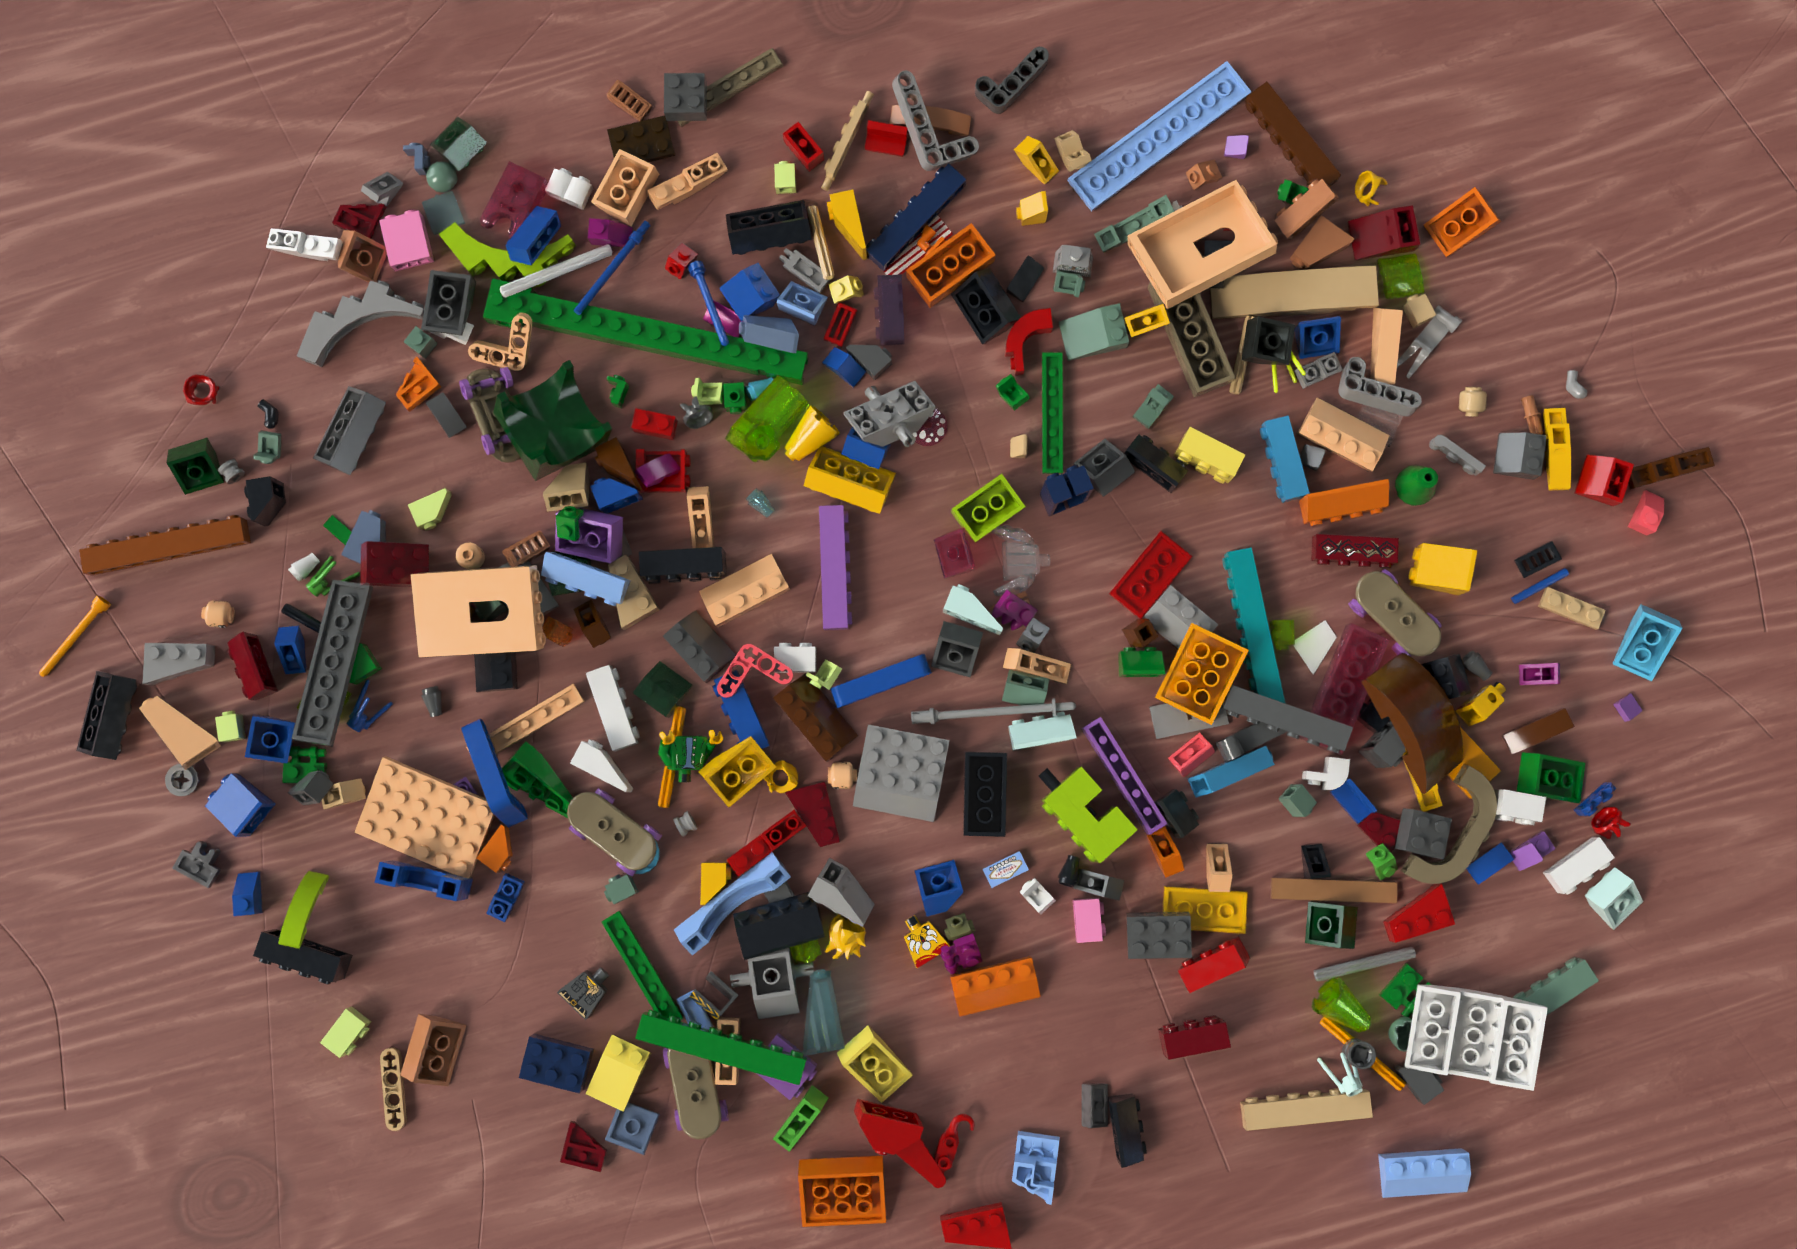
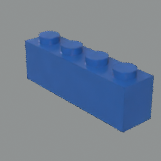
M737 670L732 672L734 676L740 677ZM729 675L726 679H729L730 682L727 685L723 684L721 687L724 689L723 694L732 692L730 688L732 682L738 683L737 680L732 679ZM723 676L714 679L715 685L712 687L717 697L721 696L717 691V686ZM742 682L732 697L724 698L721 696L723 701L721 708L724 715H729L731 719L729 727L733 735L737 734L740 740L737 744L751 736L763 750L770 747V744Z

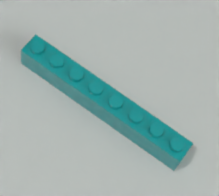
M1252 547L1227 552L1224 554L1225 558L1222 561L1224 569L1228 570L1229 574L1227 586L1233 593V598H1231L1232 608L1236 610L1238 618H1235L1237 630H1241L1240 646L1249 650L1244 659L1245 668L1249 670L1251 677L1248 679L1249 688L1254 693L1285 703Z

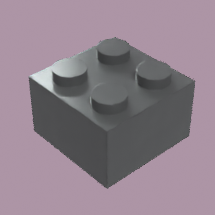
M664 73V114L667 121H707V80L705 73Z
M1403 808L1395 849L1444 860L1452 819L1415 809Z

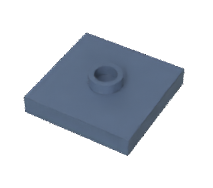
M628 1102L624 1112L619 1109L616 1110L605 1140L645 1155L660 1114Z

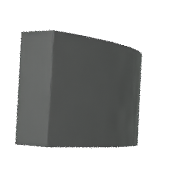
M443 392L426 402V405L449 438L467 428Z

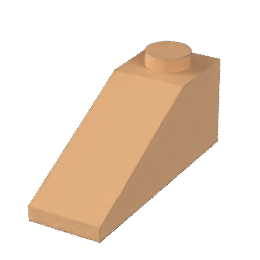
M709 486L688 488L687 503L692 548L713 547Z
M1007 648L1003 665L1005 669L1048 678L1049 680L1067 684L1071 667L1070 663L1015 648Z

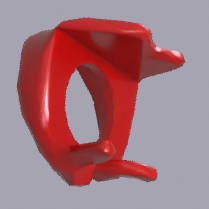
M196 374L186 379L183 392L187 403L207 405L212 401L213 404H216L219 386H216L211 378ZM198 383H206L210 387L209 395L205 398H198L194 394Z
M1616 807L1603 808L1595 814L1591 821L1594 833L1607 839H1611L1612 832L1617 837L1621 836L1619 824L1624 827L1631 825V823L1622 819V812Z

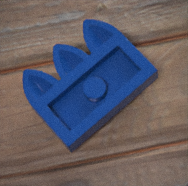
M1611 782L1602 783L1573 810L1578 816H1591L1598 810L1597 806L1601 802L1605 803L1613 796L1612 792L1616 790V787Z

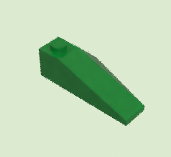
M525 741L501 767L508 786L515 791L521 789L528 793V797L532 800L537 798L545 802L547 808L568 818L567 810L573 799L572 795L543 755Z

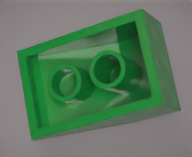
M1522 752L1516 792L1580 804L1586 763L1549 755Z

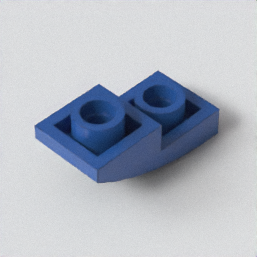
M1501 842L1469 864L1466 869L1479 885L1512 862L1514 858Z
M506 873L502 878L497 893L492 898L486 914L506 922L525 881Z

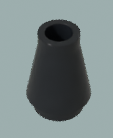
M1068 855L1058 875L1059 884L1074 887L1075 883L1078 882L1080 858Z

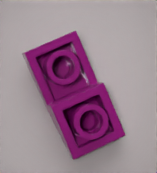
M666 454L637 468L635 473L646 487L661 483L665 477L678 474L681 468L670 454Z

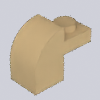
M1073 130L1054 138L1059 154L1069 172L1081 169L1088 162L1092 161L1090 154L1083 149L1079 135Z

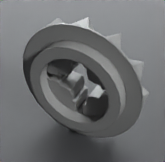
M181 764L172 766L165 777L167 789L176 796L190 795V793L196 790V786L200 782L198 780V772L195 771L193 766L185 770ZM184 774V778L190 781L184 782L182 786V783L175 780V778L182 777Z

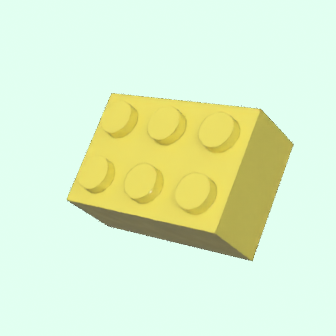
M1189 427L1174 456L1185 465H1188V463L1193 465L1199 473H1208L1214 476V480L1224 484L1225 482L1229 483L1235 477L1245 454Z

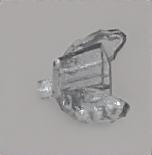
M1009 525L998 526L991 532L1006 540L1002 542L1003 581H1013L998 587L992 592L995 596H1002L1006 590L1013 594L1023 593L1033 584L1035 576L1040 574V566H1050V555L1039 554V545L1034 544L1032 537L1023 529L1014 528Z

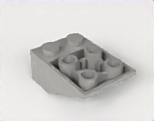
M831 858L828 859L808 894V897L812 898L815 902L825 905L834 913L841 914L852 923L862 927L875 905L849 869Z

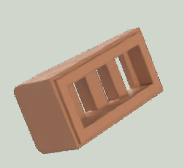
M616 80L607 93L609 101L638 121H642L652 107L649 102L620 80ZM628 94L629 97H628V98L626 99V101L623 103L622 100H623V99L625 98V96ZM635 99L636 102H635V103L633 104V106L630 108L629 105H630L631 102ZM640 104H642L643 107L640 109L638 113H636V109L639 107Z
M539 530L504 549L502 553L511 567H517L545 554L549 550L550 544ZM527 544H530V546H531L532 549L534 550L533 552L531 551V549L529 548V546H528ZM521 547L526 553V556H524V554L520 550ZM513 551H515L516 554L518 555V557H519V560H518V561H517V559L515 558L514 554L512 553Z

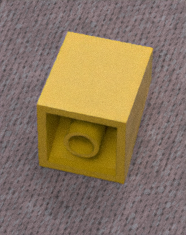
M1427 543L1418 545L1417 548L1415 547L1412 559L1415 562L1414 567H1411L1409 571L1410 585L1453 595L1469 592L1477 550Z

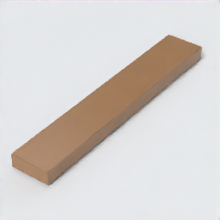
M1271 878V899L1397 903V882Z

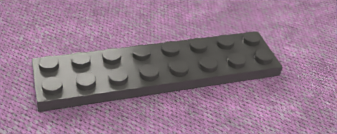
M332 579L291 739L333 747L373 591L372 586Z

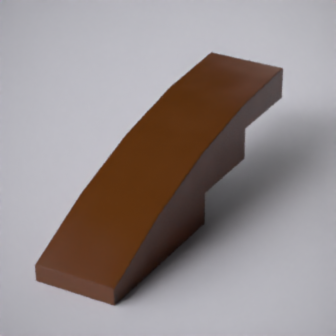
M1705 447L1633 467L1628 482L1629 487L1634 489L1714 467L1715 464L1710 448Z

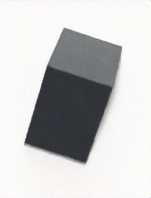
M1322 844L1301 846L1304 878L1331 877Z

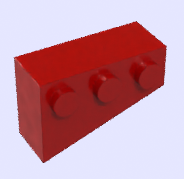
M1433 884L1424 893L1415 897L1413 901L1383 921L1388 939L1394 943L1455 925L1442 884Z
M1238 936L1230 941L1221 943L1213 950L1208 949L1200 953V956L1194 960L1193 958L1181 962L1182 966L1178 972L1188 992L1192 993L1246 968L1251 958Z

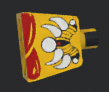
M1496 682L1493 686L1483 687L1456 709L1455 712L1468 726L1485 721L1504 702V698L1501 695L1506 689L1499 682Z
M916 915L905 920L911 932L904 935V939L916 968L940 955L943 946L950 947V944L929 920L922 925Z

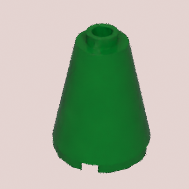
M1419 465L1404 468L1397 475L1395 481L1398 497L1404 503L1411 506L1427 503L1435 494L1438 474L1432 468Z

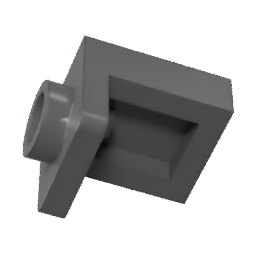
M1032 618L1016 645L1023 650L1035 653L1050 628Z

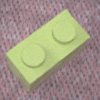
M353 1007L346 1008L320 1043L339 1058L346 1055L349 1056L357 1047L355 1045L356 1041L359 1038L362 1039L368 1033V1025L371 1021Z

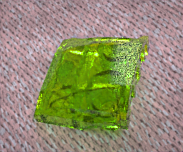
M1416 254L1379 258L1377 260L1378 264H1380L1379 272L1383 277L1386 299L1403 298L1425 293Z

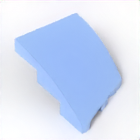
M1018 1131L1012 1181L1019 1186L1025 1187L1031 1194L1034 1195L1035 1193L1040 1196L1047 1204L1052 1205L1060 1137Z

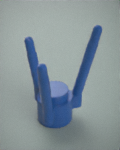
M366 680L354 709L349 716L350 719L346 723L357 732H361L363 728L368 730L370 725L393 705L392 702H389L367 721L368 716L363 711L370 698L367 697L362 705L361 702L370 683L369 680Z

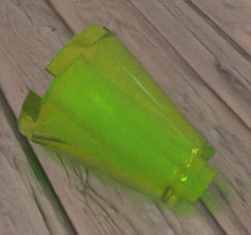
M1331 978L1317 991L1320 993L1318 999L1314 997L1312 1001L1314 1012L1358 1033L1369 1029L1371 1026V1016L1342 979Z

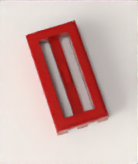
M839 302L823 340L842 348L858 310ZM841 308L845 309L841 317V320L838 324V327L836 329V332L832 338L830 337V334L836 323ZM850 311V312H852V313H851L850 318H849V320H848V322H847V325H846L845 330H844V332H843V334H842V337H841V339H840V341H839V340H837V338H838V336H839V334H840V331H841V329H842V327H843V324H844L845 319H846V317H847V315H848V312Z

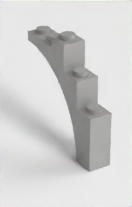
M370 280L363 300L352 295L350 298L342 296L335 316L326 311H323L322 314L314 312L297 357L305 362L322 367L330 351L351 330L366 322L391 316L413 317L423 320L424 305L412 301V304L405 302V298L394 294L388 283L378 280V282Z

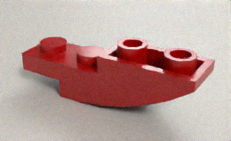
M793 810L726 861L739 877L800 832L806 825L796 811Z

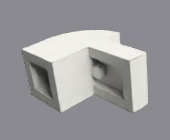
M1325 757L1323 773L1303 771L1302 779L1308 780V784L1320 785V782H1322V790L1336 789L1343 785L1348 777L1350 759Z

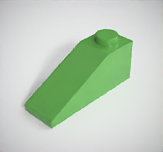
M812 1085L776 1133L773 1140L790 1152L820 1113L829 1097Z

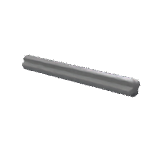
M1410 946L1314 970V977L1316 981H1323L1415 958L1416 952L1414 947Z

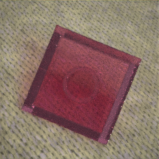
M965 528L933 539L944 578L975 571V564Z

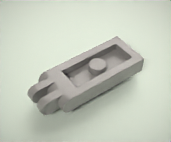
M786 248L783 252L789 258L787 259L783 255L779 257L784 262L783 267L818 293H821L831 279L825 280L821 268L797 250L791 252Z

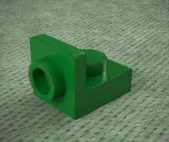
M607 376L606 380L616 386V388L611 390L610 402L613 406L622 409L630 386L625 381L626 379L621 376Z

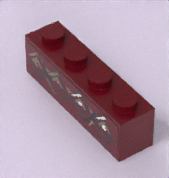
M1316 534L1312 537L1311 561H1317V565H1330V562H1337L1338 566H1350V563H1357L1358 567H1371V564L1379 565V568H1391L1392 565L1398 563L1399 538Z

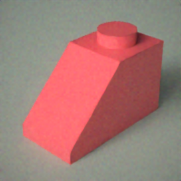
M1644 490L1628 527L1646 536L1655 533L1664 515V498Z

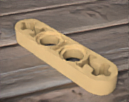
M390 1047L381 1053L380 1065L385 1123L388 1129L397 1131L405 1126L407 1115L403 1076L400 1075L402 1071V1056L397 1048ZM391 1052L396 1057L392 1060V1067L397 1065V1068L387 1070L386 1067L391 1066V1061L386 1059V1056ZM392 1072L397 1075L398 1081L396 1084L388 1082L387 1076L389 1073ZM391 1094L399 1096L400 1101L398 1105H392L389 1102ZM400 1108V1111L396 1112L397 1119H401V1122L398 1123L396 1126V1124L391 1121V1119L395 1118V1111L390 1112V1109L395 1110Z

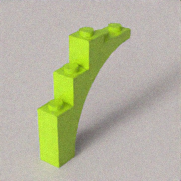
M455 222L439 234L472 276L481 274L489 264L502 281L512 280L518 271L525 277L556 265L561 257L570 255L574 247H576L574 241L567 234L558 241L547 245L531 266L511 261L506 250L492 248L478 242L466 234ZM546 282L533 286V289L536 287H541Z

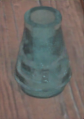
M758 488L746 498L749 502L748 505L766 518L775 511L763 491H760Z

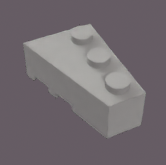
M145 643L143 684L156 685L185 674L214 667L215 646L209 644Z

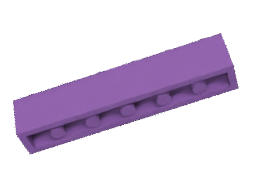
M844 505L819 506L823 629L846 630L848 629V624H852V612H848V604H851V592H847V584H851L850 571H846V563H850V551H846L845 544L849 543V531H845V523H849L848 511H844Z
M1099 717L1081 728L1146 834L1150 835L1167 824L1166 820L1103 719Z

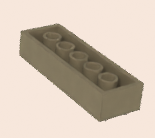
M1150 282L1147 288L1154 305L1163 304ZM1198 293L1166 309L1170 324L1164 325V328L1193 397H1198L1232 383L1235 379L1234 373L1200 294Z

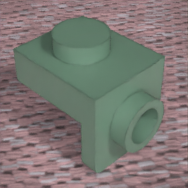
M1057 270L1053 291L1073 294L1074 297L1079 298L1080 292H1083L1085 287V280H1083L1081 273Z
M261 430L258 432V452L254 454L253 459L260 460L264 464H271L281 456V434Z

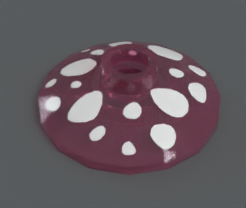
M935 408L926 420V422L931 423V427L925 428L922 425L919 431L912 433L916 438L915 443L922 446H933L945 437L947 432L946 418L940 410Z

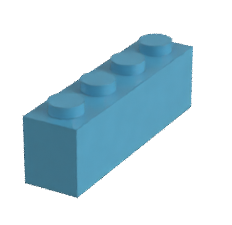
M1289 415L1265 421L1261 425L1260 435L1262 440L1266 441L1265 453L1267 459H1270L1272 463L1270 471L1272 478L1276 479L1277 497L1281 498L1282 503L1303 498L1310 494Z

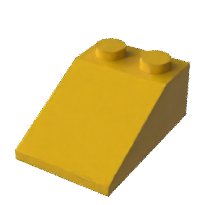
M854 190L829 194L830 201L827 202L830 220H834L836 228L863 260H866V246Z
M750 736L713 758L698 772L728 807H731L773 771L776 766Z

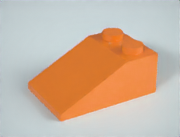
M1474 187L1423 225L1447 258L1502 221L1480 190Z

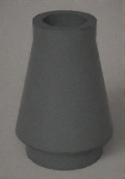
M1470 651L1462 659L1464 668L1480 677L1483 681L1487 680L1493 673L1479 653Z
M438 686L422 689L421 697L429 711L430 717L442 715L441 690H439Z

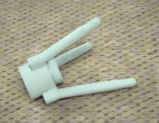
M1343 1052L1340 1055L1348 1076L1342 1079V1084L1322 1059L1317 1058L1322 1068L1338 1086L1341 1094L1346 1092V1095L1351 1097L1363 1091L1358 1069L1352 1066L1353 1075Z

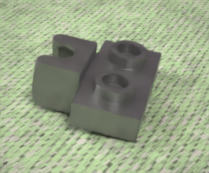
M199 841L191 853L187 850H182L172 869L207 888H211L221 870L212 865L219 856L220 850L212 849L206 854L205 848L207 843Z

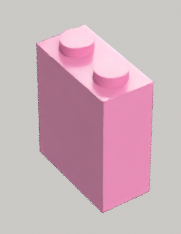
M408 210L402 215H388L385 219L379 220L389 264L395 272L434 262L424 216L419 210Z

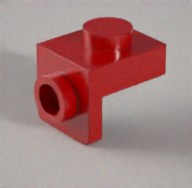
M681 243L668 256L665 269L678 279H682L688 265L697 259L698 253Z

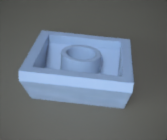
M791 281L777 299V306L780 311L816 325L828 297Z

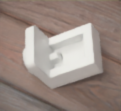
M1035 878L1032 881H1027L1020 891L1023 897L1040 915L1056 901Z

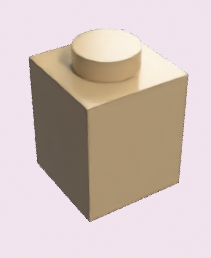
M1415 294L1406 299L1407 303L1402 307L1413 329L1432 320L1436 316L1426 294L1421 296Z

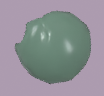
M436 162L430 165L426 174L428 185L436 192L446 193L452 190L457 183L456 169L447 162Z
M1409 1017L1396 1019L1388 1031V1037L1392 1044L1403 1052L1407 1051L1412 1022V1018Z

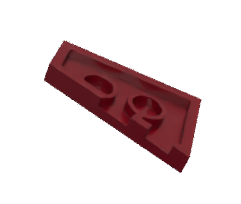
M825 782L785 792L819 847L840 842Z

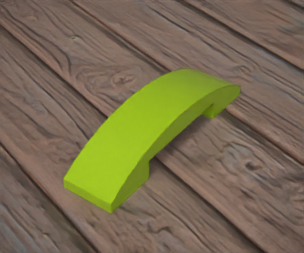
M308 871L303 877L288 908L278 942L279 945L300 949L307 932L306 925L319 894L322 895L329 875Z

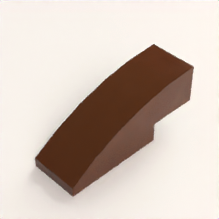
M1562 708L1502 736L1510 753L1514 754L1575 726L1566 708Z

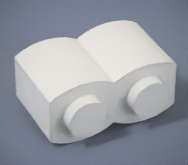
M564 168L560 170L554 169L545 188L546 194L584 210L593 191L590 180L583 176H579V178L571 176L572 173Z

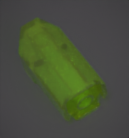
M779 375L732 425L725 438L737 451L753 462L770 460L780 448L778 439L809 406L805 397L796 388L793 389L789 385L790 383Z

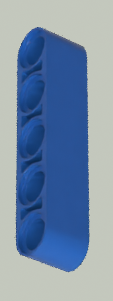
M921 654L840 684L830 690L837 708H841L927 676L932 672L925 654Z

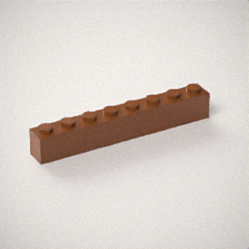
M232 515L223 521L212 519L206 521L207 524L203 525L192 523L186 525L187 528L183 529L173 527L166 529L167 532L159 533V531L146 533L147 536L144 537L133 535L126 537L127 540L124 541L114 539L106 541L104 545L97 543L88 544L86 548L79 549L83 574L93 576L251 544L248 523L246 519L239 517V515Z

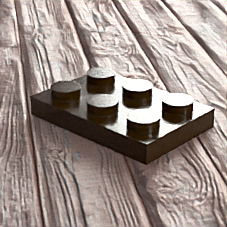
M665 115L607 129L614 158L619 149L646 162L675 156Z

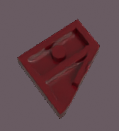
M378 203V205H340L332 224L344 230L356 231L371 239L387 207L382 203Z

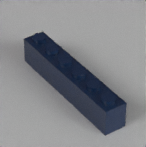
M949 163L945 168L942 166L935 173L936 177L931 182L927 181L921 188L922 192L918 196L914 195L908 201V206L904 211L901 209L896 213L893 218L894 221L890 225L886 224L881 229V235L876 240L873 238L867 244V257L883 271L896 260L923 231L924 227L929 225L966 186V179Z

